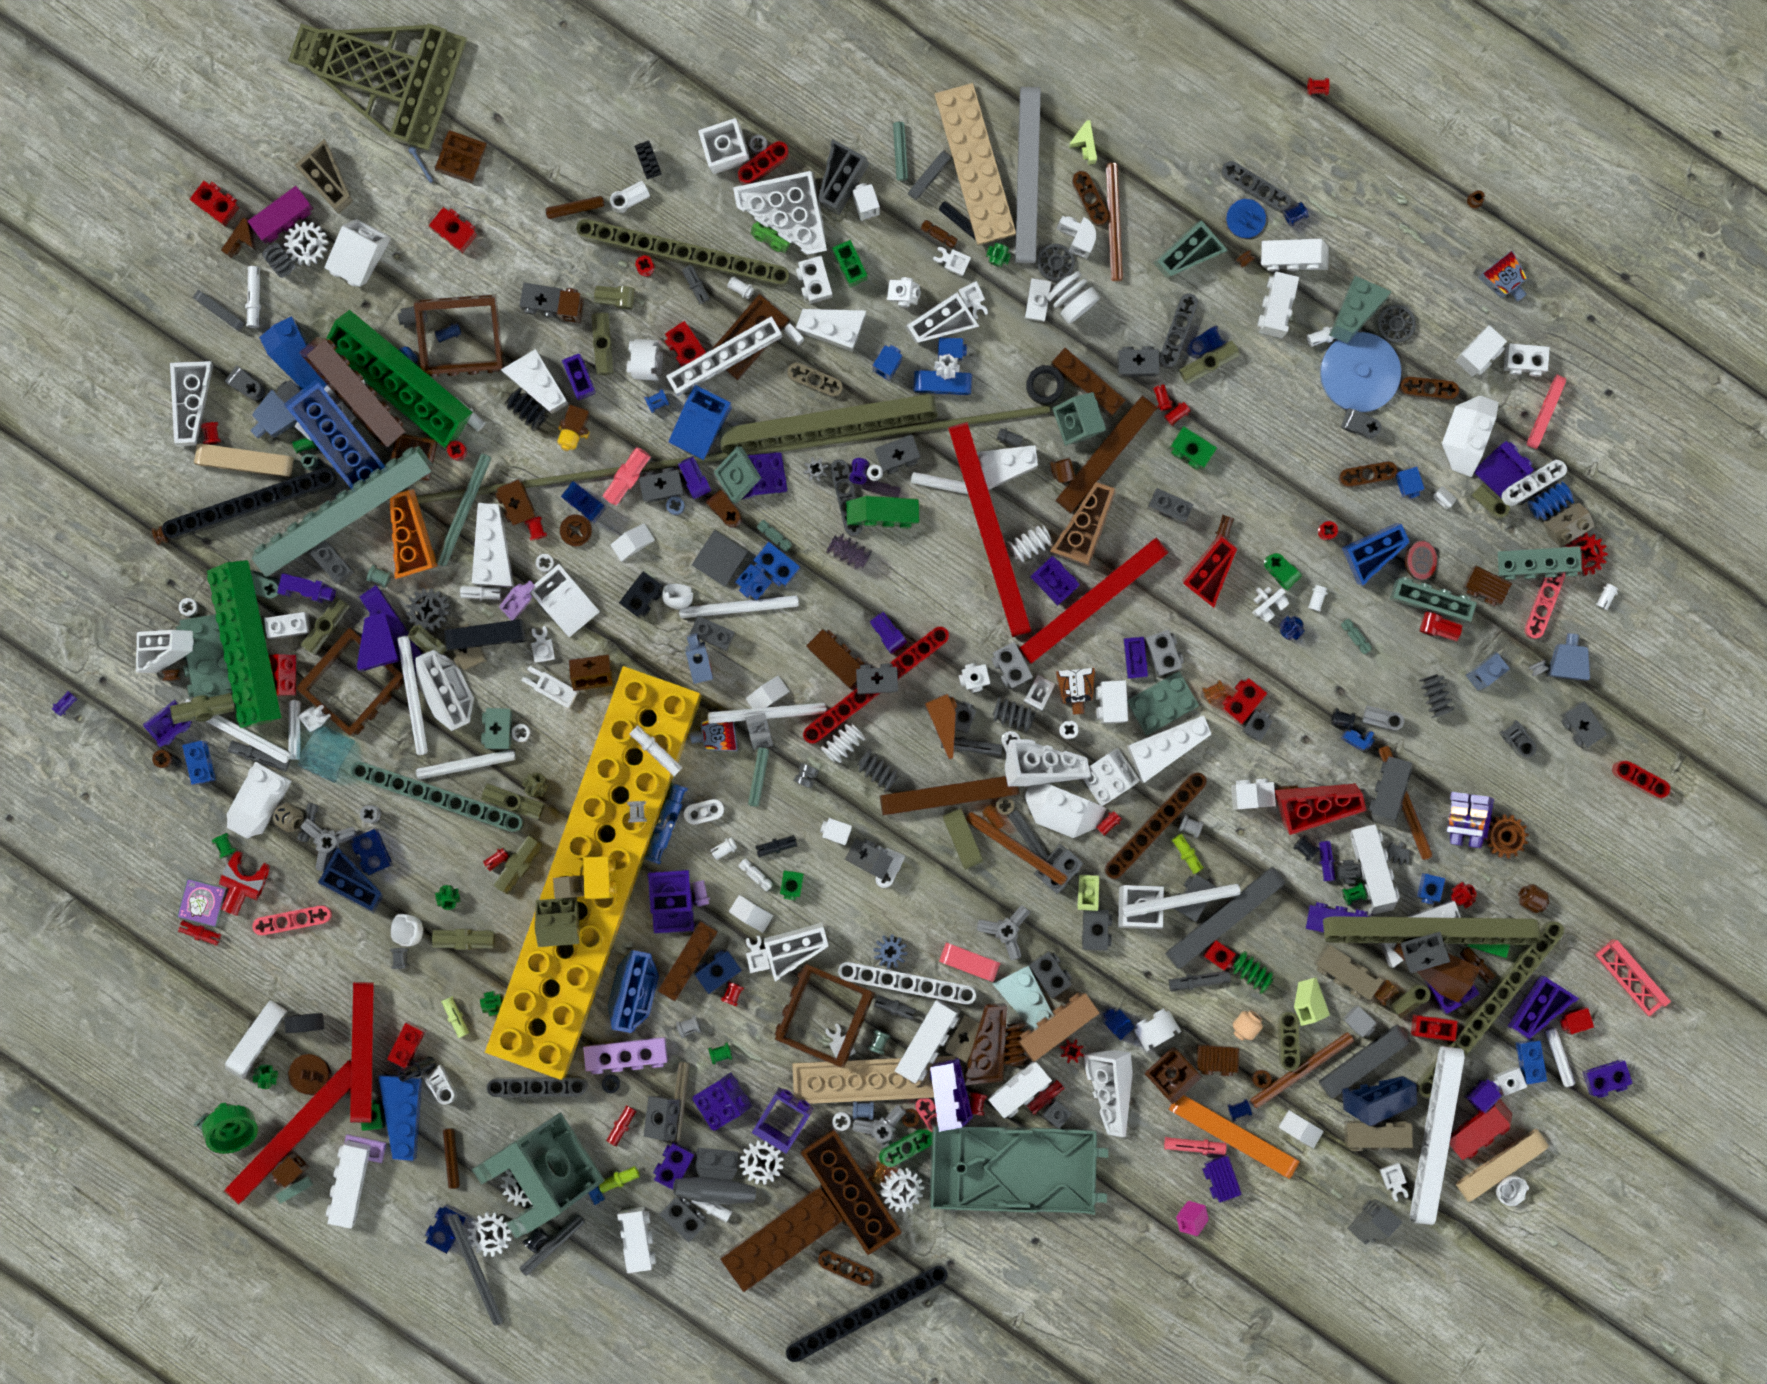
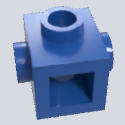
M752 564L735 581L741 587L739 591L745 597L751 596L756 601L772 583Z

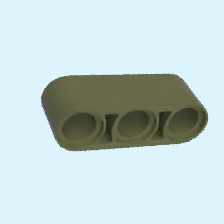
M961 808L943 815V820L964 869L966 870L982 863L983 859Z
M1284 1011L1278 1017L1279 1064L1287 1071H1295L1300 1064L1299 1020L1296 1014ZM1287 1015H1291L1293 1018V1023L1290 1026H1285L1283 1022ZM1290 1035L1293 1037L1294 1042L1291 1046L1287 1047L1284 1044V1039ZM1288 1056L1294 1058V1064L1290 1067H1286L1284 1063Z

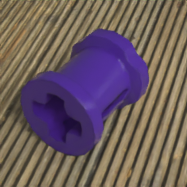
M864 458L852 460L853 470L849 475V480L852 483L858 485L865 484L867 481L866 470H868L870 465L869 461Z

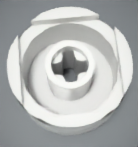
M635 339L629 342L631 361L627 362V372L631 373L633 379L657 381L660 379L657 376L661 375L663 366V352H659V347H662L660 340Z
M1162 1009L1153 1015L1154 1019L1148 1022L1147 1019H1144L1135 1025L1137 1029L1134 1031L1146 1052L1150 1050L1149 1045H1152L1154 1048L1173 1037L1175 1030L1177 1034L1182 1032L1170 1011L1166 1012L1165 1009Z

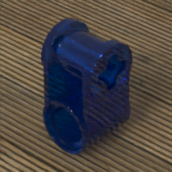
M1216 325L1190 341L1187 346V354L1191 358H1200L1227 343L1219 334L1218 326ZM1192 344H1199L1202 349L1201 352H1195Z

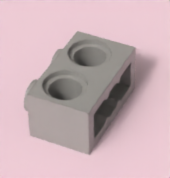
M1169 630L1144 639L1157 676L1182 668L1181 664L1184 663L1181 652H1177L1174 646L1177 644L1174 633L1170 634ZM1158 638H1164L1167 641L1166 648L1162 649L1157 646L1156 641ZM1167 656L1171 657L1174 661L1173 666L1170 668L1166 667L1163 663L1164 658Z
M1015 642L992 653L994 657L991 658V661L996 669L1000 668L1003 674L1000 678L1005 687L1009 686L1010 689H1013L1033 678ZM1003 652L1010 653L1012 656L1011 662H1002L1001 654ZM1018 670L1021 673L1020 680H1012L1010 672Z

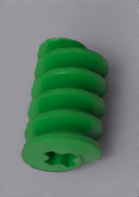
M1243 951L1232 965V967H1235L1233 974L1241 972V980L1248 977L1246 984L1254 982L1253 989L1261 987L1259 992L1261 995L1273 982V972L1269 971L1266 973V966L1259 968L1260 962L1256 961L1253 963L1254 957L1246 958L1248 952Z

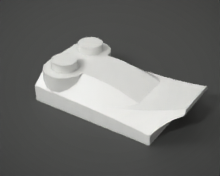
M255 762L226 814L227 828L247 839L254 835L263 834L292 781L261 763Z

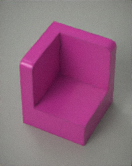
M1187 1201L1176 1216L1179 1231L1194 1236L1199 1235L1209 1220L1206 1206Z

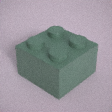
M1093 392L1075 396L1052 408L1065 446L1083 442L1106 431L1104 420L1101 417Z

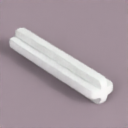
M916 472L912 474L911 483L968 494L965 482Z
M299 700L289 701V752L291 753V760L300 759V719L298 715L301 710V702Z
M1548 1029L1545 1033L1563 1085L1565 1087L1573 1086L1575 1080L1557 1029Z

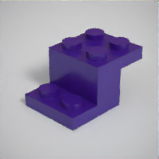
M689 870L648 873L650 912L653 916L654 933L695 931Z

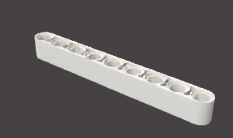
M1442 1046L1438 1052L1410 1210L1412 1223L1433 1225L1436 1221L1464 1064V1051L1461 1048Z

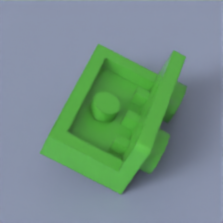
M758 221L752 225L750 234L759 242L767 243L774 251L785 254L791 243L777 235L779 232L770 226L767 228Z

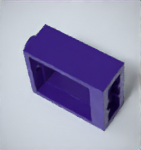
M779 1087L752 1133L787 1154L814 1108L807 1101L793 1096L789 1090ZM777 1100L803 1114L802 1119L790 1137L764 1122Z

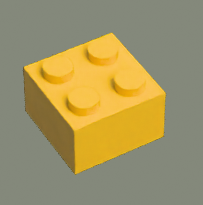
M612 856L583 857L584 898H613V894L617 892L616 881L612 879V873H616V861L612 860Z

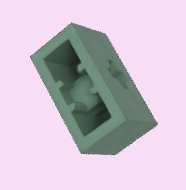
M486 708V712L482 713V724H485V733L482 732L481 743L485 745V749L511 750L513 709ZM496 723L501 727V731H498L497 735L495 731H492V727H495Z

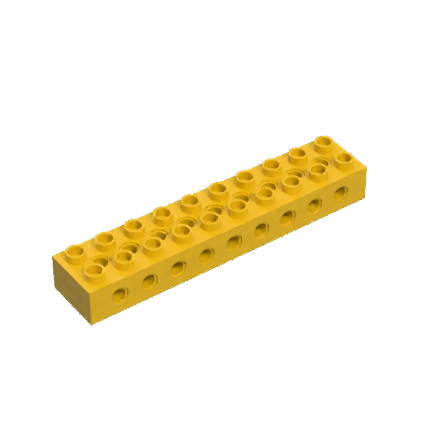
M622 667L539 900L555 899L553 878L584 875L583 857L612 856V860L616 861V873H612V879L616 881L617 892L613 894V898L585 899L584 896L577 897V902H582L587 906L588 914L584 919H579V944H572L574 953L570 958L561 955L560 945L538 947L534 913L484 1053L560 1080L567 1077L642 867L644 856L647 853L654 828L674 777L647 750L644 751L642 746L629 734L639 725L650 737L653 736L655 738L654 741L679 763L703 696L702 694L628 667ZM648 710L654 711L657 716L656 723L651 727H645L641 721L643 713ZM637 748L642 751L643 760L640 764L633 766L628 762V754L632 749ZM622 786L627 788L629 791L627 802L646 801L644 817L647 818V822L628 823V819H630V806L627 805V802L619 804L615 801L614 793L616 789ZM605 825L612 826L616 833L615 838L608 843L603 841L600 835ZM550 979L557 981L560 985V992L557 996H551L546 991V983ZM535 1018L542 1019L546 1023V1031L542 1035L536 1034L532 1030V1022Z

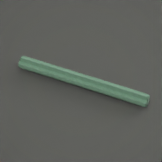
M481 454L436 560L438 565L445 567L449 561L490 464L491 457L486 454Z

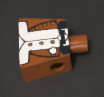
M1095 668L1055 672L1063 704L1072 703L1073 715L1085 714L1084 702H1090L1093 699Z

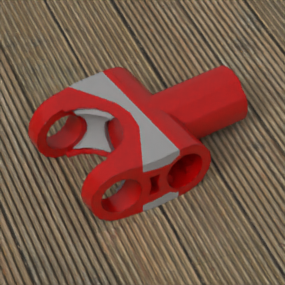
M236 851L233 854L219 881V885L229 889L221 910L238 916L246 897L255 901L258 900L270 870V865L264 862L256 874L247 876L241 869L243 853L240 851Z

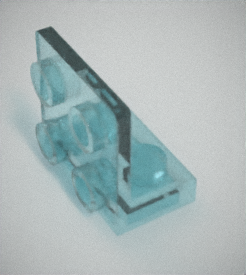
M322 725L314 731L302 750L299 766L335 783L339 777L340 767L354 746L355 741Z

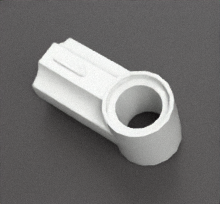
M640 181L622 191L614 192L610 197L611 208L616 213H624L628 208L649 198L650 194L643 181ZM620 198L625 203L622 206H616L614 204L615 200Z

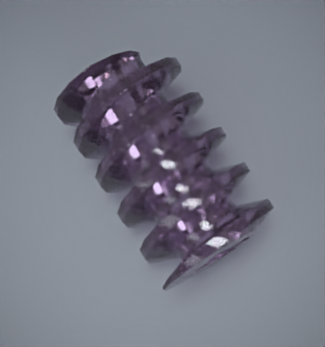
M836 533L826 553L829 554L834 551V558L841 555V562L848 559V566L855 563V570L860 567L863 570L872 554V550L870 549L865 553L864 545L858 549L857 541L851 545L850 537L844 541V534L842 533L837 537Z

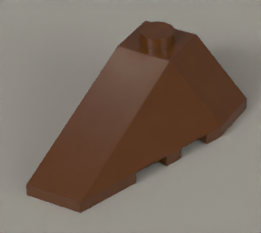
M1396 943L1393 951L1405 961L1401 943ZM1448 953L1450 962L1417 971L1440 995L1459 1003L1473 986L1480 968Z

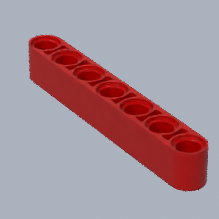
M353 982L350 1123H371L374 982Z

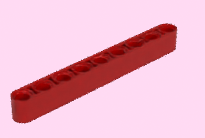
M1157 537L1154 538L1018 649L1031 665L1165 557L1169 551Z
M941 626L934 628L890 662L893 664V667H897L898 680L948 641L949 632L946 628ZM943 631L946 638L940 642L935 640V632ZM921 643H926L929 645L930 650L928 653L922 654L919 652L918 646ZM909 655L913 657L914 663L911 666H905L902 662L904 656ZM876 673L875 677L871 678V681L883 680V677H879V673ZM855 689L804 729L803 737L805 741L810 744L818 743L881 693L865 694L866 700L863 703H857L854 696L858 691ZM844 704L850 708V712L846 716L838 712L839 707ZM831 717L834 720V725L831 728H825L822 724L824 718ZM810 729H815L818 732V737L815 740L807 738L806 734Z
M348 1060L226 1187L224 1192L238 1205L252 1193L351 1089V1060Z

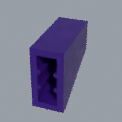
M374 611L369 613V617L364 619L357 669L360 672L400 661L385 612Z

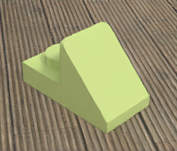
M1090 120L1083 124L1069 144V148L1084 146L1082 148L1083 160L1087 159L1088 165L1096 164L1097 161Z
M1079 875L1078 910L1098 911L1099 876Z

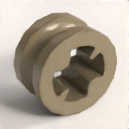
M1002 797L996 803V810L1002 815H1008L1014 810V802L1009 797ZM1003 800H1007V804H1011V808H1007V812H1003V808H999V804H1002Z

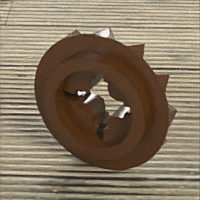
M570 515L560 525L562 540L573 547L582 546L589 541L592 535L591 524L582 515ZM569 525L574 527L580 526L579 531L583 536L575 534L570 538L573 531Z

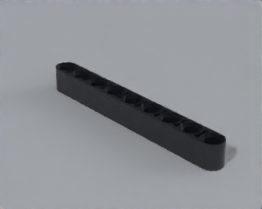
M322 468L170 519L163 524L162 532L166 537L178 540L334 487L337 477L331 470ZM329 473L331 476L330 481L323 483L322 476ZM306 480H310L312 483L308 490L303 489V483ZM291 486V495L285 496L284 489ZM267 493H272L273 500L269 503H266L264 499L265 495ZM253 499L254 506L251 509H246L245 504L247 500ZM233 505L235 511L232 515L228 516L226 510L229 506ZM214 512L216 515L215 520L208 522V514ZM195 518L196 526L190 529L188 522ZM172 525L177 526V532L174 535L169 533V528Z
M941 1263L933 1264L791 1341L786 1348L787 1359L791 1362H799L941 1285L948 1278L947 1268ZM942 1269L944 1276L942 1278H935L933 1276L934 1270ZM923 1278L926 1281L925 1287H916V1280ZM905 1288L909 1294L905 1298H901L897 1295L899 1289ZM882 1298H888L891 1303L888 1307L884 1308L879 1305V1301ZM870 1308L873 1313L870 1317H864L861 1314L862 1309ZM845 1318H852L855 1321L854 1325L851 1327L845 1326L843 1323ZM833 1327L837 1333L835 1336L829 1337L825 1333L826 1329ZM810 1337H815L819 1343L816 1346H810L807 1340ZM792 1347H798L801 1353L798 1356H793L789 1350Z

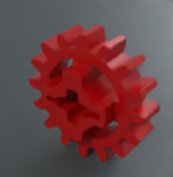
M1587 532L1582 537L1579 536L1576 540L1574 539L1569 542L1570 545H1564V547H1580L1576 546V544L1580 541H1586L1583 547H1581L1583 576H1587L1588 571L1591 575L1595 574V569L1600 571L1602 569L1600 564H1606L1607 562L1603 557L1608 555V553L1603 552V549L1607 546L1600 545L1602 539L1595 540L1596 534H1591L1588 537ZM1585 550H1586V551H1587L1586 554H1587L1589 557L1583 558V557H1584V554L1582 553V551H1585ZM1587 562L1595 563L1591 567H1585Z

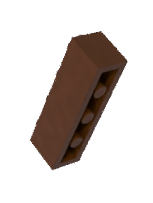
M1064 348L1051 362L1050 366L1057 368L1063 377L1082 394L1093 392L1098 408L1109 418L1124 404L1125 399L1067 348Z
M700 921L658 989V992L673 1001L678 999L718 934V930Z

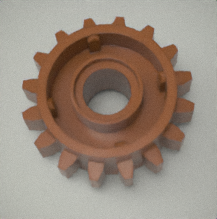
M1503 814L1501 819L1495 816V822L1490 821L1488 839L1484 838L1488 842L1485 847L1492 848L1491 854L1498 852L1497 857L1499 858L1503 854H1505V858H1510L1511 853L1513 856H1518L1517 851H1524L1523 844H1528L1525 837L1529 836V833L1524 831L1526 825L1521 826L1522 820L1517 819L1515 821L1514 815H1510L1508 819L1506 814ZM1504 831H1508L1510 834V839L1507 842H1504L1501 837Z

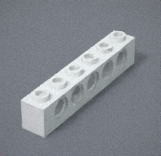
M771 316L666 377L678 397L692 389L695 385L705 382L782 338V334Z

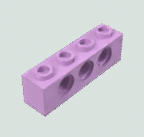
M666 1037L586 1045L583 1047L586 1071H591V1074H601L603 1069H611V1072L623 1071V1067H631V1070L644 1069L643 1065L651 1064L652 1068L663 1067L664 1063L668 1062ZM647 1048L651 1051L652 1056L650 1059L642 1058V1049ZM622 1051H629L631 1053L630 1061L625 1062L621 1059ZM602 1053H608L611 1056L610 1063L605 1064L601 1061Z

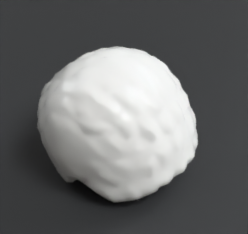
M408 914L396 915L391 925L392 940L400 944V946L406 947L418 944L423 937V926L420 919Z

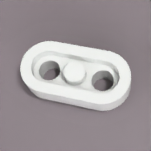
M715 799L692 804L685 809L684 818L689 824L693 825L716 820L723 815L724 806L719 800ZM712 806H717L718 811L716 813H711L710 808ZM692 811L698 812L697 818L691 817Z

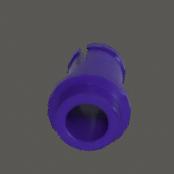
M67 691L56 704L53 703L54 706L51 709L61 717L63 714H66L65 711L78 699L70 691Z

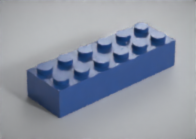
M317 379L284 403L285 407L351 489L357 481L368 479L369 475L376 469L382 470L385 468L381 460Z

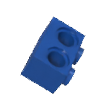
M885 345L872 365V372L890 382L902 362L901 351L893 345H890V347Z
M770 542L764 546L754 559L755 567L763 574L765 572L772 576L770 580L779 587L781 585L786 587L800 570L798 564ZM767 554L774 557V561L770 565H765L762 562L763 557ZM781 567L789 569L787 577H780L778 575V570Z
M197 741L182 745L191 785L216 781L208 742Z
M1534 1039L1515 1042L1519 1067L1525 1083L1546 1082L1547 1077L1541 1041Z

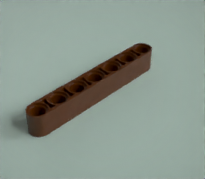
M1142 395L1055 502L1071 514L1158 407Z
M1202 773L1190 774L1106 863L1104 873L1107 877L1112 879L1121 877L1202 791L1207 782L1206 777ZM1194 776L1201 778L1202 783L1199 787L1192 785L1191 780ZM1181 790L1188 794V799L1185 802H1181L1178 799V793ZM1167 805L1174 808V814L1171 817L1164 814V808ZM1153 820H1157L1160 823V829L1156 832L1150 828V823ZM1141 834L1147 839L1144 846H1139L1136 843L1137 836ZM1126 849L1131 850L1133 853V857L1129 861L1124 860L1122 857V853ZM1112 864H1116L1119 867L1118 874L1114 876L1108 871L1109 866Z
M1006 776L880 795L879 797L883 816L1019 795L1020 791L1019 786H1008Z

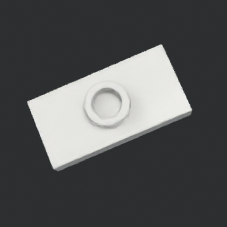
M1031 279L1025 319L1045 322L1048 305L1047 296L1050 293L1051 281Z

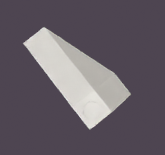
M1029 739L1009 741L1005 762L1008 786H1031L1091 777L1086 757L1067 751L1061 752L1052 749V746H1042L1036 744V741Z

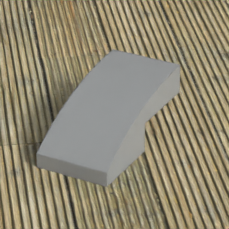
M762 713L745 717L753 750H757L759 747L773 746L766 714Z

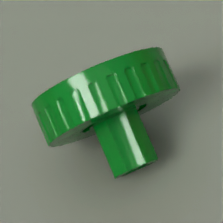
M226 1102L219 1104L214 1109L215 1111L204 1120L202 1125L206 1146L211 1151L219 1154L234 1153L246 1148L255 1140L258 1134V1126L253 1112L245 1106L231 1105Z

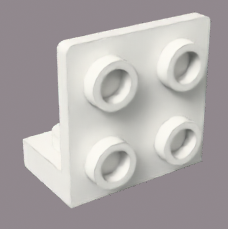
M1118 747L1089 766L1091 777L1083 779L1100 806L1105 805L1140 781Z

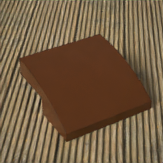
M449 130L442 145V152L435 165V171L473 184L487 143Z

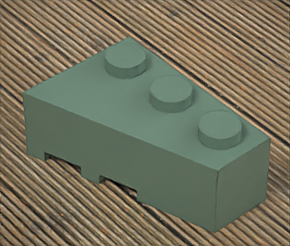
M1201 220L1187 230L1153 264L1167 278L1228 250Z

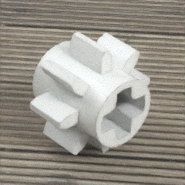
M950 354L940 355L939 362L936 361L934 366L937 369L936 375H940L944 380L951 377L955 378V372H959L960 365L957 364L958 358H954Z

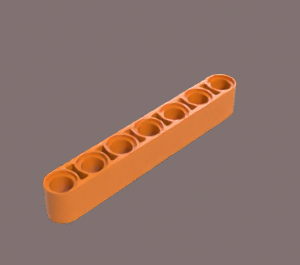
M1185 1095L1174 1104H1171L1168 1109L1291 1179L1300 1163L1294 1157Z

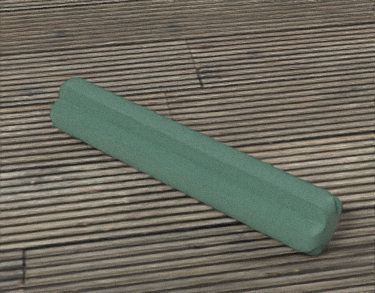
M899 121L893 123L897 181L908 180L905 123Z
M759 747L748 801L750 806L758 807L760 803L769 749Z

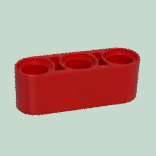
M777 141L744 164L738 171L740 183L742 185L757 183L783 164L789 156L787 145L784 142ZM781 148L785 153L782 156H776L774 151ZM766 160L769 162V165L766 168H760L758 163ZM745 172H751L753 177L750 180H744L742 175Z
M1618 761L1612 767V773L1616 778L1653 798H1664L1670 793L1668 782L1630 761ZM1622 764L1627 767L1625 775H1622L1619 771ZM1639 774L1645 777V782L1642 785L1637 781ZM1657 784H1660L1663 787V791L1660 795L1657 794L1655 791V786Z

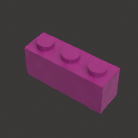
M294 186L248 220V223L265 244L268 242L272 243L278 239L281 232L292 229L296 221L307 218L314 208L300 189Z

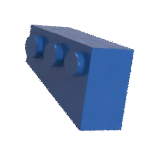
M1394 523L1343 547L1342 550L1357 584L1363 586L1410 542L1403 525Z

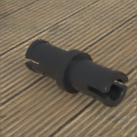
M795 835L778 840L774 838L771 842L755 845L760 858L772 853L780 854L783 850L798 847Z
M428 1056L421 1061H414L410 1066L398 1070V1076L403 1073L405 1074L399 1077V1080L405 1082L413 1077L422 1076L424 1072L436 1067V1062L429 1064L435 1061V1059Z

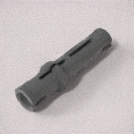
M962 736L954 738V743H957L954 744V750H958L960 753L967 751L1001 757L1002 744L968 740Z
M232 740L228 748L229 753L244 757L247 761H257L284 772L287 771L290 760L287 763H283L251 745L247 746Z
M1229 970L1194 976L1188 974L1186 977L1169 979L1168 982L1170 992L1185 989L1190 991L1197 987L1231 983Z

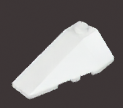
M1118 1050L1084 1054L1086 1075L1088 1080L1092 1081L1095 1089L1093 1091L1094 1098H1098L1101 1106L1099 1112L1108 1135L1125 1137L1133 1073L1131 1053Z

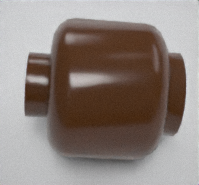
M1536 884L1523 886L1518 893L1520 906L1533 914L1545 911L1549 905L1548 893Z

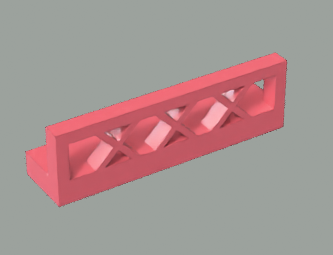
M1612 939L1595 954L1597 959L1648 1017L1661 1006L1665 1007L1671 1002L1618 940ZM1609 949L1615 954L1614 963L1607 962L1602 957ZM1618 965L1626 966L1628 978H1622L1617 974ZM1631 981L1640 982L1641 993H1633ZM1644 996H1652L1657 1002L1649 1010L1644 1005Z

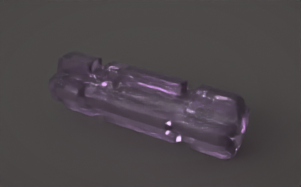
M867 479L865 484H862V489L872 490V492L887 496L889 494L894 498H899L901 488L897 486L891 487L889 484L878 481L872 482L870 479Z

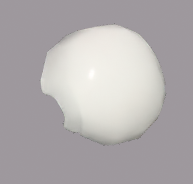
M668 584L663 587V601L670 608L680 610L687 608L692 603L693 593L691 592V587L682 584Z
M1509 1175L1497 1184L1496 1195L1501 1203L1507 1206H1516L1526 1199L1525 1195L1526 1191L1529 1190V1186L1524 1179L1516 1175Z

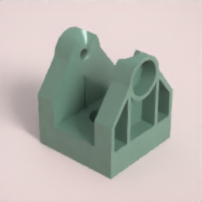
M561 1112L472 1169L481 1185L510 1169L531 1201V1207L506 1223L515 1239L556 1217L605 1181ZM547 1161L552 1165L555 1174L550 1170Z

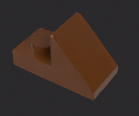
M244 217L221 249L230 258L240 252L242 242L256 251L252 227Z

